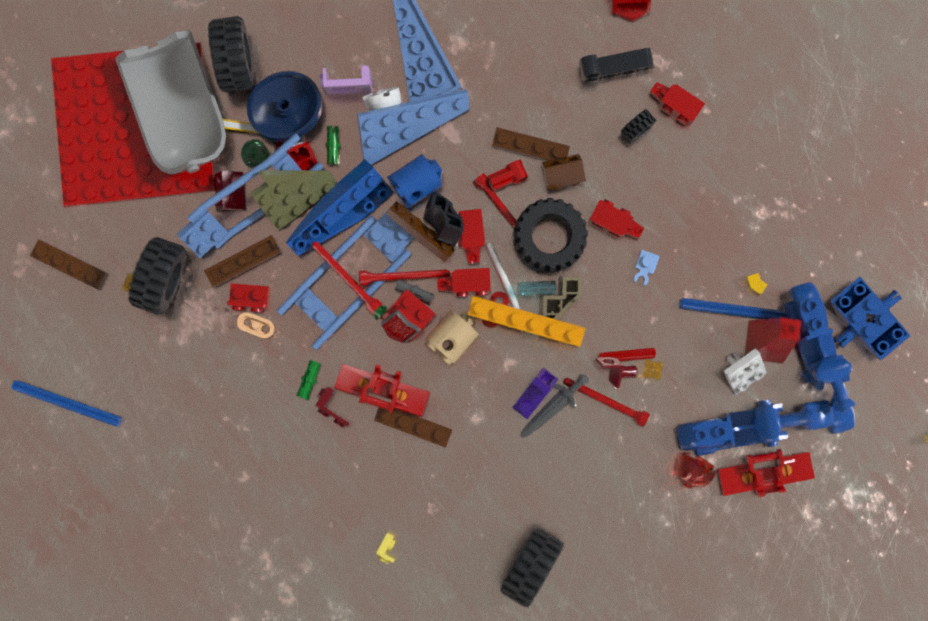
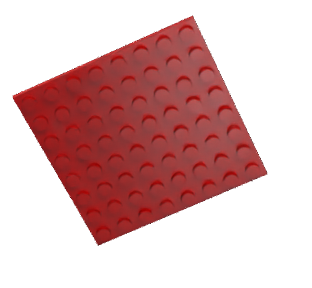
M201 42L195 43L203 63ZM123 51L51 58L64 207L215 191L212 161L200 166V170L188 173V171L177 174L165 173L154 164L146 148L115 60Z

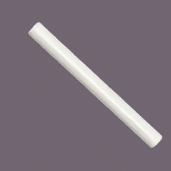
M492 242L485 245L511 306L521 309Z

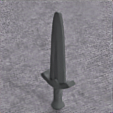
M580 374L578 380L569 389L555 384L554 388L560 389V391L532 418L520 436L525 438L532 434L570 402L571 407L576 408L577 403L573 393L589 382L588 377L585 374Z

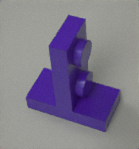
M543 367L512 408L528 419L553 388L558 378Z

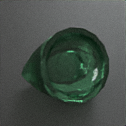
M259 139L247 141L241 149L243 162L251 168L256 167L269 157L267 147Z

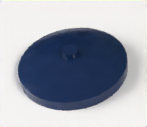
M294 71L274 73L260 81L252 90L247 102V116L252 127L260 136L275 142H286L295 133L299 137L304 136L316 125L322 113V96L315 82L302 73Z

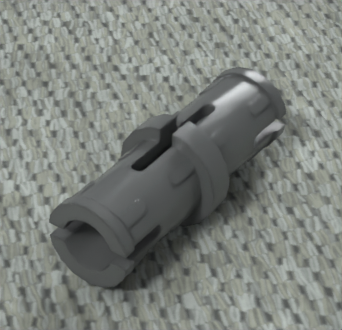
M398 280L395 291L401 293L408 289L420 301L428 305L431 304L434 293L419 288V285L415 284L414 286L402 280Z

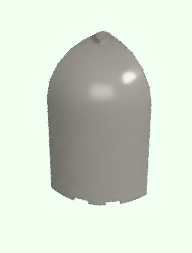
M189 30L174 32L168 37L157 41L158 45L148 49L146 45L124 50L115 58L146 148L154 164L161 171L168 174H177L185 171L193 173L200 170V166L211 162L219 156L224 149L226 140L221 113L192 32Z

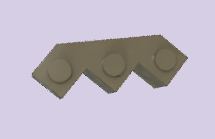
M559 276V295H540L539 315L558 320L582 296V277ZM520 330V333L522 334H533Z

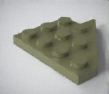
M260 170L259 173L265 180V183L250 194L277 230H279L320 201L337 184V181L330 171Z

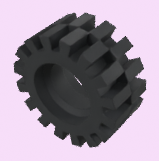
M645 109L622 128L621 133L632 143L648 131L657 120Z

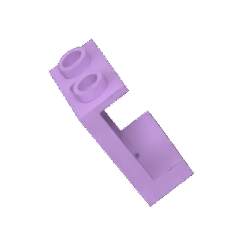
M361 66L362 78L329 80L326 68H323V74H320V85L327 95L372 93L371 71L369 66Z

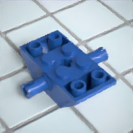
M859 276L835 296L830 302L837 317L847 328V330L835 338L837 343L841 342L838 345L844 348L856 338L866 350L881 361L911 335L889 310L902 299L900 295L896 296L898 292L892 290L890 294L880 300ZM867 316H869L871 320L868 323L866 322Z

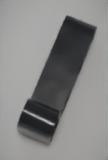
M643 48L599 58L595 54L587 55L579 61L584 83L647 71L655 67L651 48Z

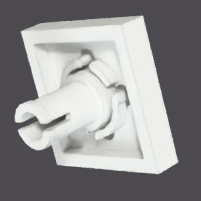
M756 349L743 358H740L736 352L732 353L734 358L731 355L727 358L731 366L724 370V373L735 395L745 391L749 385L760 380L767 373L761 355Z

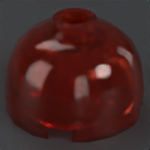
M684 452L677 464V473L683 481L682 484L690 489L709 485L717 473V470L713 471V464L696 455L693 458L690 457L691 453Z

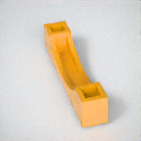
M475 295L472 297L468 311L470 316L578 347L581 346L586 329L583 326L514 308Z

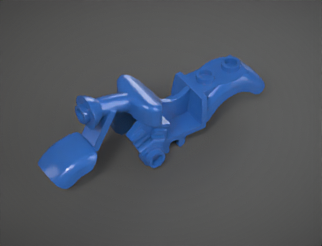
M811 282L794 286L789 291L791 301L784 304L787 319L801 320L799 341L797 343L805 366L804 372H801L802 380L804 383L815 386L817 391L824 389V383H831L834 391L831 399L834 424L828 427V429L833 434L850 430L855 427L853 406L856 403L848 397L844 382L850 381L849 374L852 371V365L844 359L843 355H837L832 335L834 331L833 328H828L825 306L816 286Z
M770 399L759 401V405L754 410L726 413V417L679 425L677 429L679 444L682 450H694L697 456L713 454L717 450L766 443L767 447L778 446V441L788 438L787 431H781L783 427L802 425L807 430L831 427L834 424L832 406L828 400L815 401L803 404L802 409L798 412L779 416L778 412L783 411L782 404H773Z

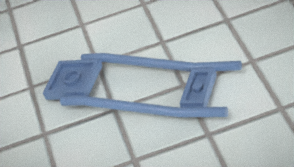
M295 133L265 161L203 202L187 216L190 222L177 233V236L201 258L214 245L219 249L233 235L263 216L265 213L260 208L229 230H226L207 209L260 174V170H265L271 165L275 170H301L287 153L301 138ZM318 162L309 171H320L324 167Z
M384 213L378 221L370 215L331 254L337 260L364 234L393 262L383 273H392L411 255L406 247L414 237L387 214ZM326 261L276 310L280 315H283L295 302L324 330L312 344V347L316 350L364 303L358 297L337 317L309 289L330 267ZM374 281L365 292L371 296L385 281Z

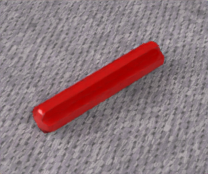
M655 348L602 352L599 354V357H616L619 361L650 359L656 357Z

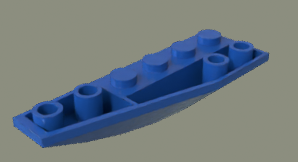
M364 159L312 208L288 238L286 244L299 256L313 248L312 243L314 241L320 244L366 218L390 197L394 191L375 168Z

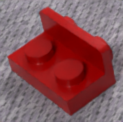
M231 283L227 305L235 311L251 308V312L262 313V309L268 310L270 287Z

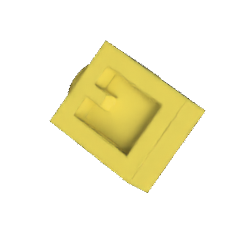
M390 532L386 534L376 552L379 555L378 559L387 564L389 561L393 563L395 557L386 553L387 550H392L396 542L393 540L395 535Z

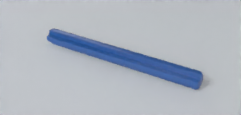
M682 298L680 301V308L759 319H787L786 312L781 310Z
M14 380L11 389L115 427H118L121 422V417L18 380Z

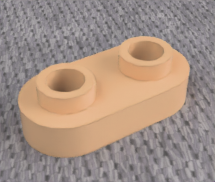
M242 313L237 319V325L242 331L267 339L275 332V326L270 320L252 313ZM246 319L251 320L249 326H246L244 323ZM264 326L269 327V330L266 333L262 331V328Z

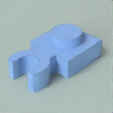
M641 250L635 266L640 271L634 276L633 282L636 283L638 277H643V285L645 286L649 280L647 274H654L660 256Z

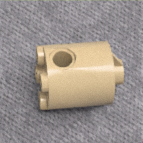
M450 310L425 338L427 341L424 344L434 352L438 350L441 353L439 357L449 365L451 363L454 364L479 336L471 327L476 321L466 312L459 316ZM448 339L449 346L443 349L442 344Z

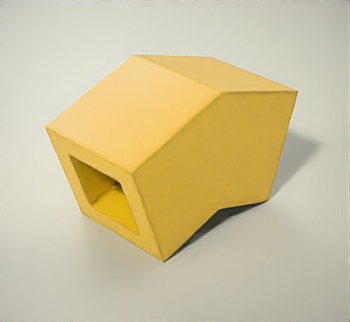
M759 273L745 277L748 288L757 295H761L768 285L760 279Z

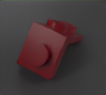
M329 386L326 389L322 388L317 395V398H319L315 405L319 408L317 412L325 417L328 415L335 418L333 422L342 428L344 425L349 427L350 422L326 408L335 390Z

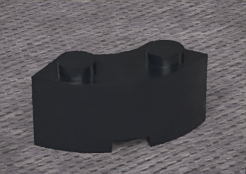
M433 192L426 204L423 219L435 228L438 240L455 246L464 231L463 219L452 207V202L441 194Z

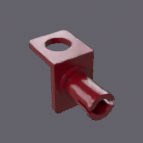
M616 357L596 358V361L603 368H611L609 381L616 388H620L622 378L637 377L638 371L635 365L624 366Z

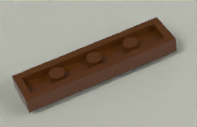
M499 127L496 128L492 147L546 161L564 159V157L568 156L570 148L568 145Z
M397 201L385 213L444 263L454 252L455 249L450 244L438 240L434 230L428 228L418 217L410 213L404 205L399 204Z
M270 235L205 269L204 272L214 288L280 254L281 251L274 237Z
M39 239L30 254V257L97 290L100 289L108 274Z
M378 408L374 421L446 448L452 429L395 408L392 413H389V410Z

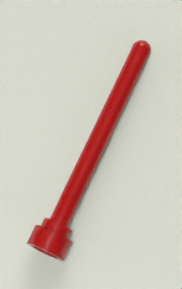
M481 174L472 183L476 188L479 187L480 190H484L514 229L517 220L489 186V178L486 174Z
M317 241L312 243L313 249L366 303V309L370 314L382 305L378 299L371 298Z
M448 269L371 274L367 270H360L359 285L366 286L368 283H372V281L448 277L451 272Z
M565 378L563 383L571 387L575 381ZM584 385L577 389V391L634 418V421L642 427L645 426L650 416V413L644 410L637 412Z

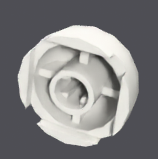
M399 87L379 90L377 93H370L362 97L367 111L398 105L402 101Z

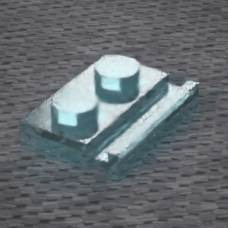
M555 281L517 282L518 295L523 296L533 294L551 295L552 293H557V285Z

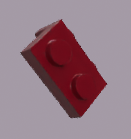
M220 171L216 173L213 178L215 194L243 176V172ZM244 185L214 204L216 211L244 210Z

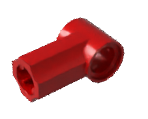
M521 159L506 165V168L488 175L494 191L511 183H519L529 177Z

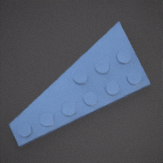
M393 0L409 101L462 89L416 0Z
M463 89L358 113L357 120L363 160L366 159L370 164H373L469 110L468 91Z

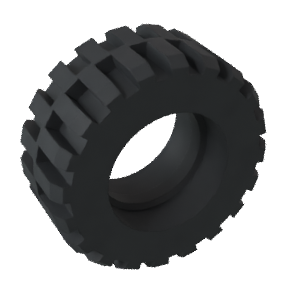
M233 16L213 19L208 24V38L212 66L219 89L225 93L251 89L254 86V68L249 37L243 18Z
M540 199L527 206L517 219L513 230V244L517 249V255L523 259L522 262L530 265L531 269L540 270L542 273H556L574 264L581 257L587 245L588 230L585 228L587 224L585 219L581 218V212L579 210L576 211L571 203H564L562 199ZM553 218L565 226L568 232V240L561 251L545 253L535 246L532 232L534 226L542 219Z
M155 237L148 241L136 263V268L133 271L130 282L128 300L133 307L156 315H160L168 309L177 292L186 264L187 252L182 245L160 237Z
M536 528L500 588L501 593L523 607H530L564 548L563 542L544 530Z

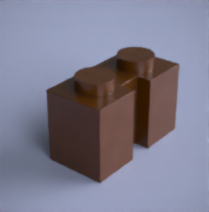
M579 154L567 156L561 160L554 159L542 162L545 181L549 190H559L567 185L577 186L581 182L586 181L583 161Z

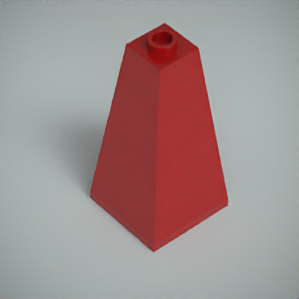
M774 318L748 321L745 355L756 349L763 361L783 364L799 341L801 320Z

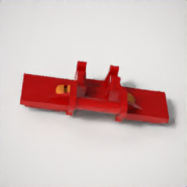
M342 364L334 389L360 397L359 403L371 404L389 410V413H392L395 408L422 417L430 392L401 383L402 372L396 371L394 375L382 372V366L376 364L374 373H370ZM368 393H372V394H375V395H379V396H381V397H385V398L391 399L392 402L389 403V402H386V401H383V400H380V399H377V398L368 396L367 394H368Z
M777 449L776 452L755 456L746 455L747 464L718 469L723 496L755 490L758 497H765V494L785 493L786 488H784V484L815 479L810 452L783 457L781 449ZM771 460L777 461V466L754 470L753 464Z

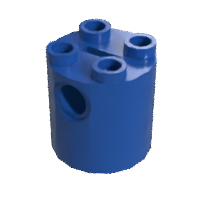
M421 154L387 176V179L392 186L396 185L393 189L399 198L404 197L402 201L406 208L409 209L443 186L441 182L443 171L435 159H426Z

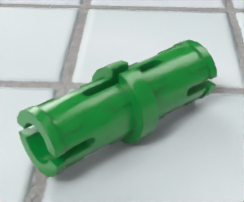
M327 126V143H325V148H327V165L332 164V157L333 165H339V126H334L333 133L332 126Z
M309 360L306 372L301 377L302 382L296 394L297 397L308 400L311 388L316 383L315 378L321 366L320 363Z

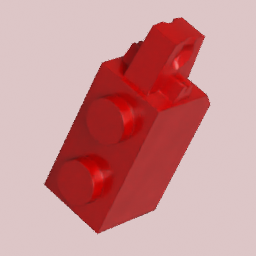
M656 82L650 91L660 102L661 110L669 115L673 114L676 116L677 120L683 125L688 124L690 126L705 105L703 101L677 84L671 85L669 88Z
M606 199L604 201L599 200L588 223L617 238L628 235L639 239L644 230V227L633 220L634 217L631 216L630 211L624 208L619 210L614 207V203Z
M482 210L458 211L464 224V231L458 240V246H462L463 251H465L468 264L480 263V249L485 246Z
M490 268L455 269L451 273L452 276L437 279L438 291L452 292L457 297H468V294L476 293V296H487V293L491 292Z

